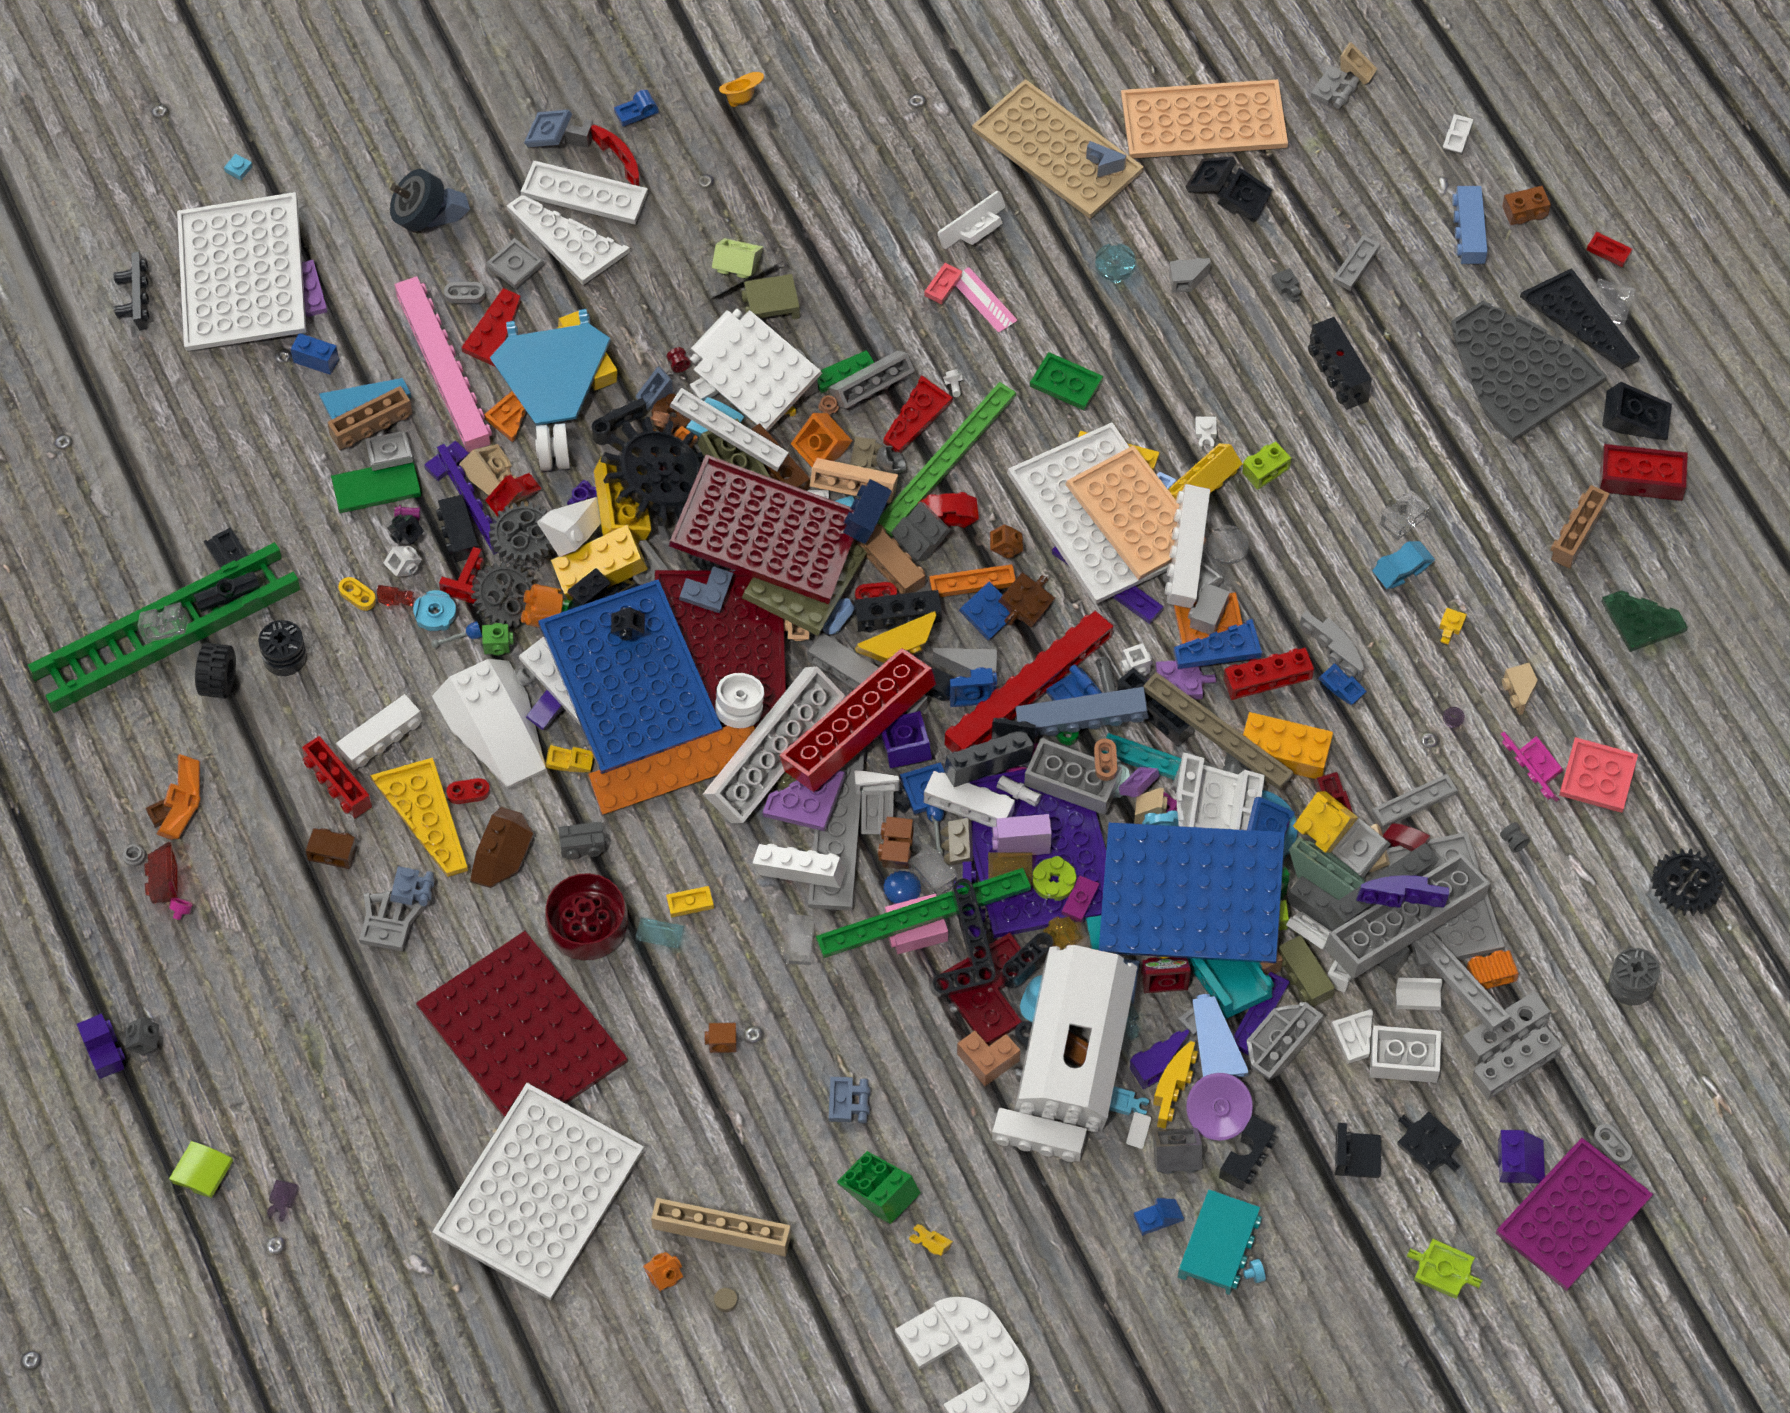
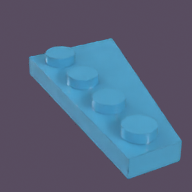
M403 378L319 394L331 420L399 386L402 387L409 399L412 398Z

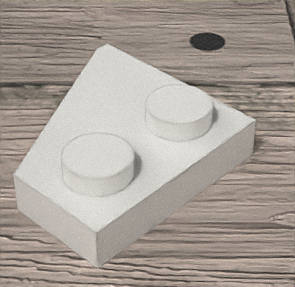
M1372 1009L1331 1023V1027L1348 1064L1369 1057Z

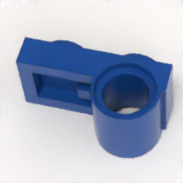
M640 90L633 96L632 101L614 107V112L622 127L659 113L658 107L648 90Z

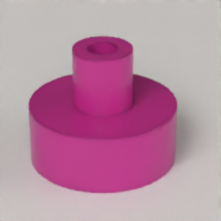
M172 898L169 908L174 911L173 918L181 920L183 914H190L193 904L183 899Z

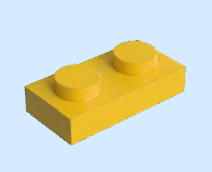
M709 886L666 895L671 918L714 909Z

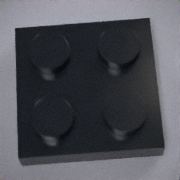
M1233 156L1203 158L1185 188L1189 193L1220 191L1237 161Z

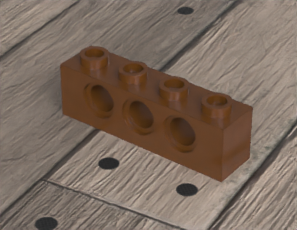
M760 423L751 429L781 447ZM787 455L778 471L763 463L770 478L805 491L811 490L810 478L789 455Z

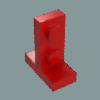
M530 473L515 479L510 474L499 483L485 501L496 516H498V511L505 512V506L509 507L513 503L535 495L542 488Z
M473 547L458 581L442 576L439 581L440 591L447 593L450 597L474 604L477 599L471 598L472 594L475 593L471 588L475 585L474 580L477 577L478 570H482L485 559L482 557V550Z

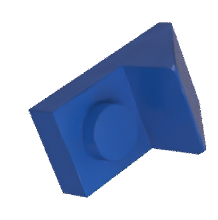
M1156 1198L1155 1205L1134 1212L1133 1215L1142 1236L1184 1221L1176 1199Z

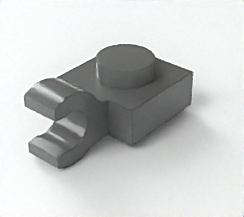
M1290 268L1272 275V281L1280 294L1287 293L1292 303L1300 300L1298 296L1301 294L1299 281Z

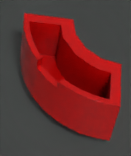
M965 492L940 495L930 494L925 499L919 501L924 502L947 526L965 528L979 520L977 498Z

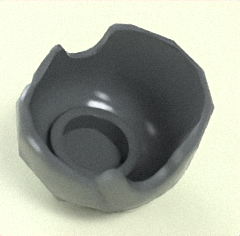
M882 446L879 448L876 461L881 471L893 474L905 472L906 464L900 452H892L893 446Z

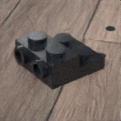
M1239 167L1235 173L1231 171L1225 181L1228 183L1227 186H1223L1218 192L1217 197H1219L1217 204L1232 214L1237 211L1254 222L1273 189Z

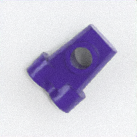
M583 480L572 490V496L568 500L567 505L597 497L596 487Z

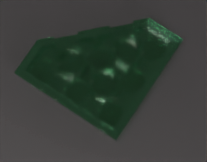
M1622 590L1602 597L1601 602L1629 652L1684 633L1688 629L1687 624L1677 609L1671 607L1667 609L1658 606L1657 602L1642 597L1641 599L1635 598Z

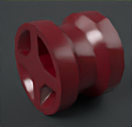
M682 347L674 348L666 355V359L671 363V369L675 373L683 372L691 365V361L686 357V351Z

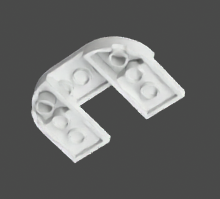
M967 1297L945 1298L935 1302L934 1307L895 1329V1334L918 1369L925 1367L960 1346L983 1380L944 1403L943 1408L947 1413H1019L1023 1408L1030 1383L1028 1365L996 1314L985 1304Z

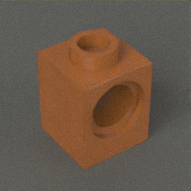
M709 1023V1031H705V1045H709L710 1053L737 1052L736 1023Z

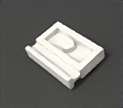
M1303 912L1294 915L1293 918L1291 917L1286 924L1321 949H1324L1328 935L1332 932Z

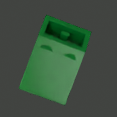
M868 1151L837 1181L838 1185L870 1212L889 1224L921 1193L912 1175Z

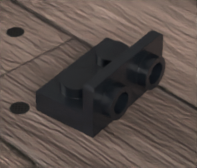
M597 568L568 589L567 593L573 598V605L570 609L593 602L609 586L610 582Z

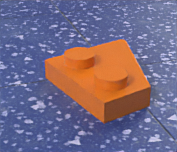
M511 391L484 414V418L513 442L526 410L514 392Z

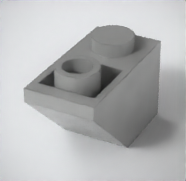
M1210 258L1170 261L1169 278L1172 293L1193 291L1209 274Z

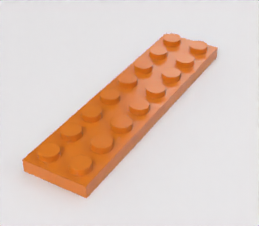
M754 725L746 728L726 726L715 733L601 774L600 770L589 773L588 777L601 815L718 775L755 730Z

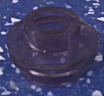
M1449 707L1443 713V721L1451 728H1456L1464 722V713L1457 707Z

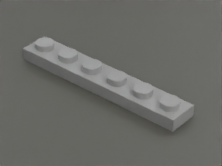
M1432 931L1411 943L1491 1031L1509 1022L1510 1016Z

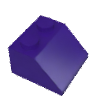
M1501 1130L1498 1138L1499 1182L1539 1184L1545 1178L1544 1141L1524 1130Z

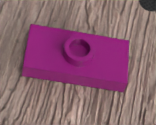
M1079 875L1062 909V915L1082 923L1100 884Z

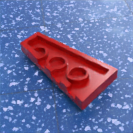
M503 288L461 347L462 352L496 367L490 357L508 337L506 322L514 321L521 302V296Z

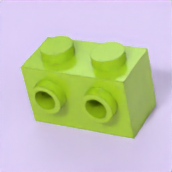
M1275 441L1270 445L1267 444L1262 447L1260 452L1255 455L1248 456L1243 462L1242 474L1258 490L1290 469L1291 457Z

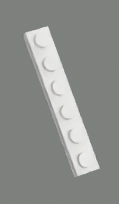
M683 388L679 390L671 402L670 407L775 471H778L789 453Z

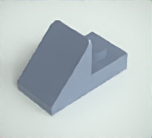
M1092 141L1087 145L1086 159L1099 164L1097 177L1125 169L1126 155Z

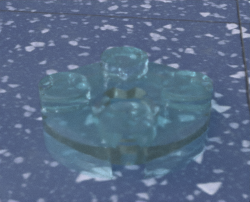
M1107 244L1096 253L1095 269L1103 278L1113 283H1119L1133 273L1135 255L1126 245L1118 244V246H1111V244ZM1111 260H1119V264H1112Z

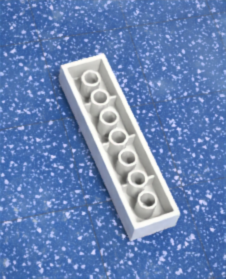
M817 666L805 667L705 790L703 795L730 823H744L785 772L779 755L841 702L845 695Z

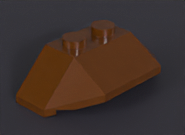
M500 807L491 815L475 854L470 878L471 883L492 888L497 883L519 872L534 836L522 813Z

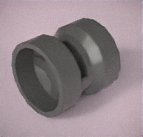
M1517 822L1511 823L1500 833L1501 838L1509 843V848L1513 853L1519 852L1530 842L1529 837L1521 832V827Z

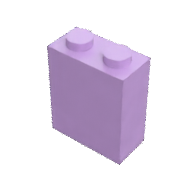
M1049 814L996 819V827H992L993 850H997L998 858L1050 854L1051 827Z

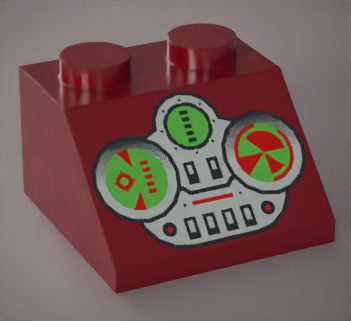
M1151 957L1142 960L1141 973L1144 994L1187 991L1191 972L1187 958L1169 957L1158 959Z

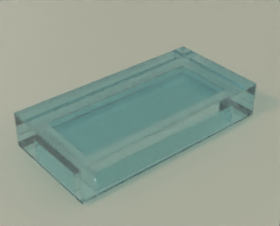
M641 917L636 940L679 949L684 926Z

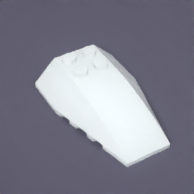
M487 659L450 676L432 695V698L450 731L455 736L457 735L462 740V743L467 748H470L476 757L508 789L546 771L536 726L526 718L531 710L528 693L524 686L517 683L516 675L513 673L514 669L509 661Z
M1183 753L1176 792L1179 826L1247 830L1254 798L1262 796L1265 775L1244 770L1240 774H1234L1203 765L1204 758Z

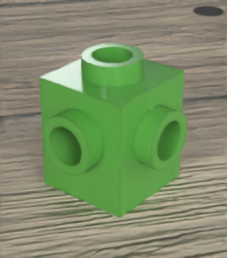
M508 624L482 625L484 654L502 655L510 653V645H514L513 632H509Z

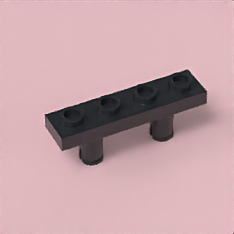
M138 251L131 253L132 267L130 270L113 273L116 285L132 282L133 300L131 303L114 306V312L117 318L133 316V321L139 331L147 329V321L150 320L147 309L149 296L146 292V287H149V281L146 276L148 262L146 259H143Z

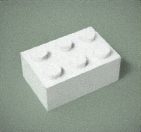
M1373 1026L1370 1077L1437 1083L1440 1072L1441 1031Z

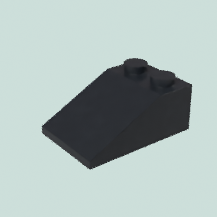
M1619 382L1606 392L1602 426L1619 434L1667 440L1672 404L1624 382Z

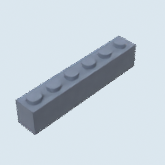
M1144 687L1016 706L1018 722L1027 721L1036 725L1035 738L1038 735L1054 736L1064 731L1073 733L1083 728L1098 729L1103 725L1118 726L1123 722L1131 721L1138 723L1144 721V719H1149Z

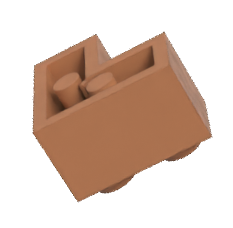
M973 1031L957 1043V1055L984 1086L1020 1061V1049L1007 1034L988 1046L977 1032Z

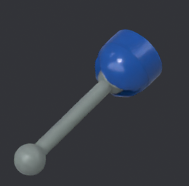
M478 622L470 623L463 633L439 641L433 640L431 642L432 647L437 648L440 644L464 636H468L471 639L481 638L482 634Z
M929 806L926 808L928 820L934 823L936 838L935 855L942 856L943 850L940 845L938 822L943 819L944 810Z

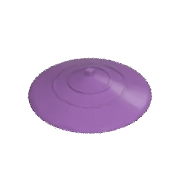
M1213 1073L1204 1076L1194 1084L1189 1092L1186 1108L1189 1121L1193 1128L1198 1129L1199 1134L1211 1140L1221 1141L1231 1139L1244 1130L1251 1118L1253 1104L1250 1092L1241 1080L1230 1074Z

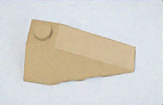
M498 444L473 449L459 464L465 476L488 495L492 493L506 476L512 475L509 469L512 465ZM526 498L515 503L517 507H520L523 501L524 505L528 506Z

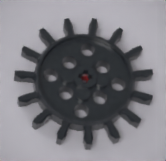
M650 417L644 419L642 422L644 432L638 434L627 421L621 430L629 440L624 442L614 434H611L606 442L620 453L615 455L604 452L600 462L614 465L617 472L607 473L603 480L604 483H621L624 490L621 491L615 501L619 504L631 497L640 505L635 513V517L638 519L648 508L657 511L658 526H663L667 520V512H675L679 520L700 470V462H703L705 458L702 452L695 454L688 446L691 444L695 434L690 432L682 441L672 435L673 421L670 420L663 429V432L654 431Z

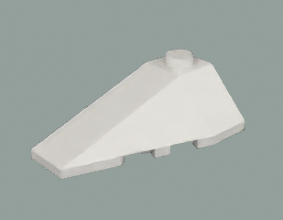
M597 497L551 510L537 521V524L559 557L576 551L601 524Z

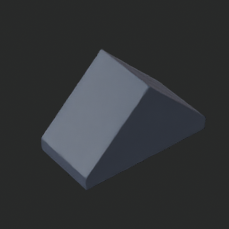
M658 366L635 397L637 399L643 398L647 411H650L657 401L668 394H673L672 380Z

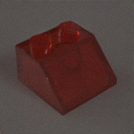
M168 842L148 854V863L144 864L145 876H148V882L145 883L146 896H150L152 903L171 902L172 898H178L177 860L172 844Z

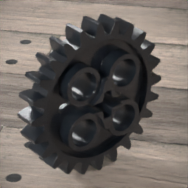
M1681 848L1679 854L1672 850L1670 856L1664 854L1663 860L1659 859L1657 866L1654 867V874L1651 878L1654 881L1652 889H1657L1654 896H1661L1660 904L1667 902L1666 909L1674 907L1675 914L1679 909L1682 910L1683 916L1686 915L1687 911H1690L1691 915L1694 916L1696 910L1703 914L1705 908L1711 910L1712 904L1716 905L1718 898L1721 897L1722 891L1720 890L1724 886L1721 883L1723 876L1718 875L1721 869L1713 868L1715 861L1708 862L1709 855L1703 858L1700 857L1701 851L1694 855L1692 849L1685 853L1683 848ZM1681 867H1686L1689 870H1683ZM1698 869V871L1693 875L1692 881H1689L1686 884L1680 895H1676L1682 889L1683 883H1686L1691 877L1694 870ZM1698 879H1704V880H1706L1707 882L1704 883V882L1699 881ZM1668 882H1674L1676 885H1670ZM1686 894H1691L1694 898H1690Z

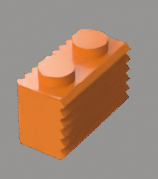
M1498 950L1486 957L1475 956L1468 961L1466 967L1485 990L1517 982L1519 975L1509 950L1506 952Z

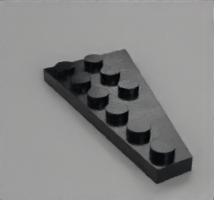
M1572 268L1521 292L1520 298L1620 369L1639 361L1640 356Z

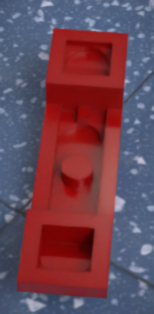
M592 125L591 135L594 142L602 151L610 148L625 165V178L630 184L640 186L638 166L627 145L612 132L600 126Z

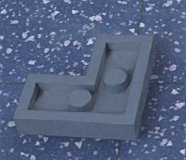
M713 567L707 585L686 578L679 600L720 613L733 573Z

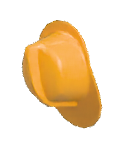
M761 72L745 74L720 86L719 91L726 94L731 107L745 104L751 100L754 94V87L762 82L764 75Z

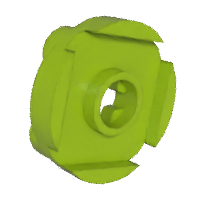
M1059 856L1043 860L1033 871V888L1044 899L1063 900L1070 895L1076 883L1074 868ZM1051 876L1059 877L1058 883L1055 881L1050 882L1049 880Z

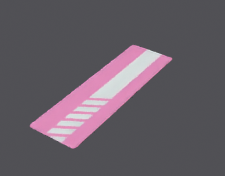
M969 267L962 271V277L955 286L997 332H1001L1017 321L1013 314Z

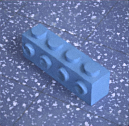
M1457 186L1456 194L1452 195V206H1456L1453 218L1454 223H1457L1458 226L1455 227V239H1459V244L1456 247L1457 256H1460L1461 264H1485L1487 242L1481 186Z

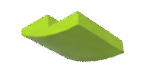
M191 1141L169 1180L173 1184L190 1188L195 1194L212 1198L234 1160L215 1149Z

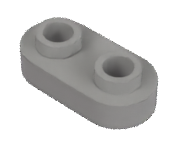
M451 282L445 286L444 295L448 302L454 304L479 303L485 298V289L478 282Z
M1599 1125L1594 1133L1595 1143L1615 1164L1624 1165L1628 1163L1632 1156L1631 1146L1612 1125ZM1605 1135V1136H1607L1609 1139H1608V1140H1604V1139H1602L1601 1136ZM1616 1153H1622L1623 1157H1618Z

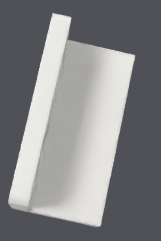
M1398 978L1395 988L1396 1009L1440 1010L1442 979Z

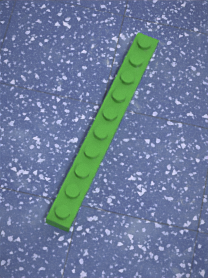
M1001 382L992 389L881 514L877 524H881L888 535L893 536L891 532L903 517H908L918 505V502L925 499L1011 403L1016 397V392Z

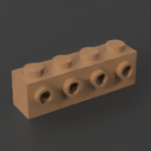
M399 386L328 421L330 436L339 450L350 447L355 442L368 438L373 433L387 429L390 425L408 418L412 415L411 402L402 387Z
M1590 485L1586 494L1582 493L1578 501L1579 506L1577 509L1574 508L1569 516V523L1564 524L1560 531L1561 536L1559 540L1556 539L1550 551L1553 552L1552 561L1569 569L1571 568L1605 510L1610 493Z

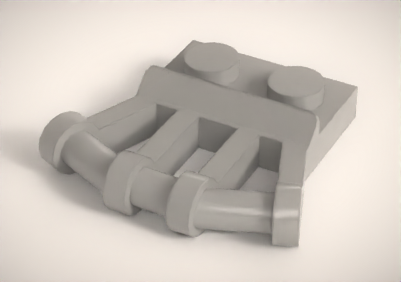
M388 890L376 894L364 893L366 917L359 938L360 944L403 951L409 927L417 916L423 913L425 906H421L419 902L412 900V905L390 901L392 891ZM382 901L378 916H372L371 903ZM390 902L397 903L393 919L385 918ZM407 906L412 909L405 920L400 921L403 907Z

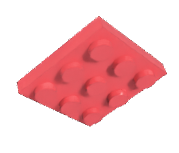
M1575 737L1559 796L1623 813L1638 754Z

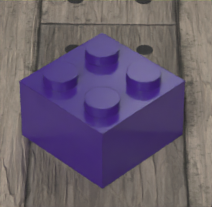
M921 711L901 715L880 733L889 768L932 759L930 743Z

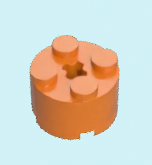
M539 584L532 585L531 590H526L523 601L526 603V606L521 615V622L528 626L540 628L538 620L561 613L563 596L559 594L561 589Z

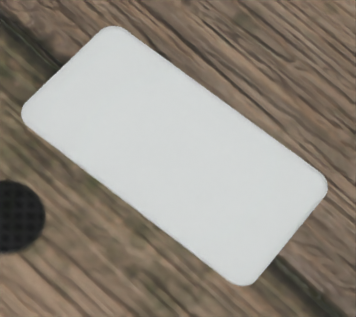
M1137 1112L1134 1113L1126 1141L1128 1145L1140 1149L1143 1148L1151 1117Z

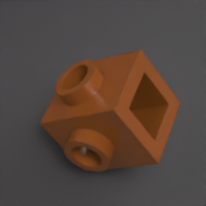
M1006 524L990 532V550L1007 559L1014 557V555L1023 551L1022 533Z

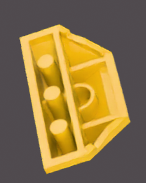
M934 611L860 642L855 647V650L859 654L882 663L889 660L901 648L915 655L922 651V647L925 645L934 623L936 613Z

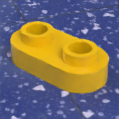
M346 577L339 582L340 595L362 611H368L375 606L376 597L374 592L353 577Z

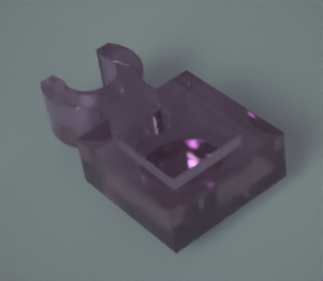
M276 1179L269 1197V1202L274 1204L267 1211L269 1219L272 1218L275 1212H279V1221H284L286 1217L284 1209L285 1207L292 1208L299 1189L297 1184Z

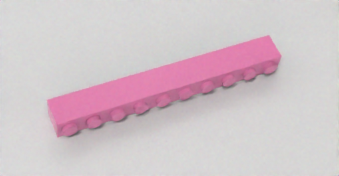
M417 276L394 284L397 299L466 451L469 453L473 449L490 445L491 429L488 424L485 425L483 422L485 418L482 409H477L475 405L477 404L474 392L470 393L468 389L470 388L469 381L466 376L463 377L461 374L463 369L460 361H455V350L452 345L449 346L447 343L449 339L446 330H441L440 325H442L440 317L433 312L435 308L431 298L427 299L426 297L428 293L425 284H420Z

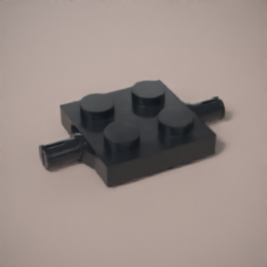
M1429 1111L1415 1123L1406 1117L1405 1114L1399 1118L1398 1122L1407 1129V1132L1397 1142V1145L1431 1175L1438 1167L1444 1164L1454 1173L1459 1170L1461 1165L1452 1158V1155L1461 1145L1462 1141Z

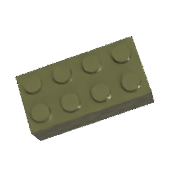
M709 430L701 433L697 445L704 457L707 454L770 477L763 463Z

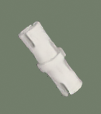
M1004 775L998 781L997 788L1013 795V798L1017 800L1019 798L1034 807L1039 803L1041 794L1025 787V784L1014 782Z

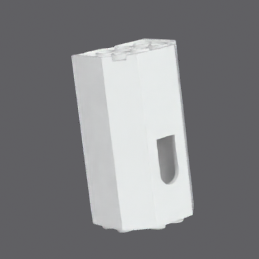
M1067 945V948L1060 950L1057 946L1049 948L1044 964L1014 1111L1053 1121L1054 1119H1060L1065 1124L1083 1126L1091 1132L1103 1130L1108 1118L1137 971L1136 965L1133 963L1125 964L1123 962L1124 958L1120 955L1077 945ZM1069 1025L1091 1029L1085 1063L1080 1068H1070L1063 1060Z

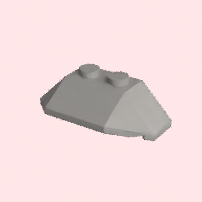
M1306 1002L1299 1003V1005L1274 1008L1246 1041L1251 1067L1269 1080L1281 1074L1307 1044L1322 1020L1323 1014Z

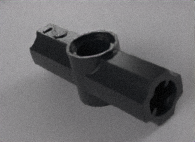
M252 571L232 580L228 578L221 579L216 586L194 594V598L199 610L203 612L221 604L227 605L239 597L259 589L260 585L255 573Z

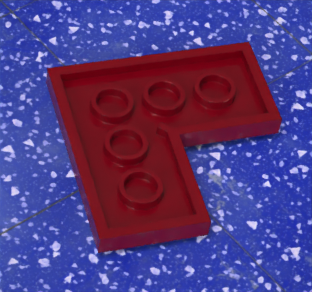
M1010 933L989 944L995 968V977L992 983L986 987L948 996L970 1028L976 1031L987 1045L1012 1032L1022 1022L999 991L1006 987L1002 982L1004 964L1021 949ZM982 950L974 953V956L982 959L985 957V954ZM967 957L942 973L971 967L969 958ZM1029 958L1023 959L1024 962H1031ZM982 970L979 972L981 979H990L988 971ZM1011 972V973H1008L1007 975L1013 977V976H1016L1017 974ZM960 975L957 977L958 983L961 985L969 983L966 976ZM942 980L937 981L943 990L947 989L946 982Z

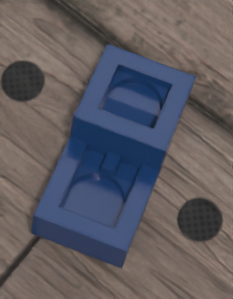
M1335 663L1318 678L1330 691L1349 705L1354 704L1367 692L1353 676L1349 678Z

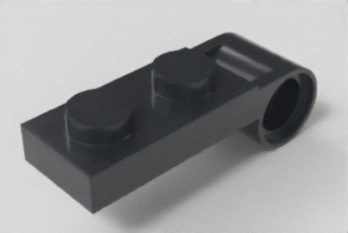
M644 399L633 400L627 405L613 409L605 416L596 419L592 423L594 442L598 445H605L611 436V431L622 427L627 421L631 423L646 416L647 408Z

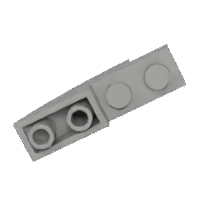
M1305 611L1301 615L1299 625L1302 631L1314 637L1322 647L1328 648L1326 657L1332 664L1335 663L1349 677L1353 676L1357 681H1360L1363 676L1364 667L1355 646L1348 636L1331 619L1327 618L1322 623L1308 611Z

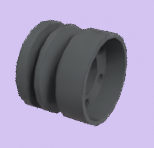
M1628 948L1620 952L1615 958L1608 980L1609 991L1616 1000L1629 1006L1647 1002L1653 995L1660 974L1659 962L1653 954L1641 948Z

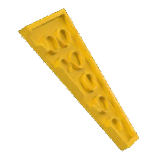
M433 757L370 775L377 788L447 877L468 871Z

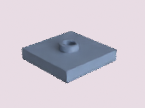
M571 111L538 112L524 144L527 147L559 145L572 116Z

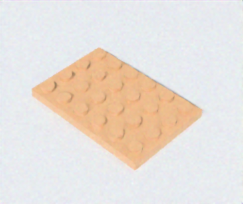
M1134 445L1067 480L1065 485L1138 580L1172 562V558H1169L1171 546H1174L1175 540H1172V532L1174 527L1177 526L1174 516L1176 509H1179V504L1176 503V499Z

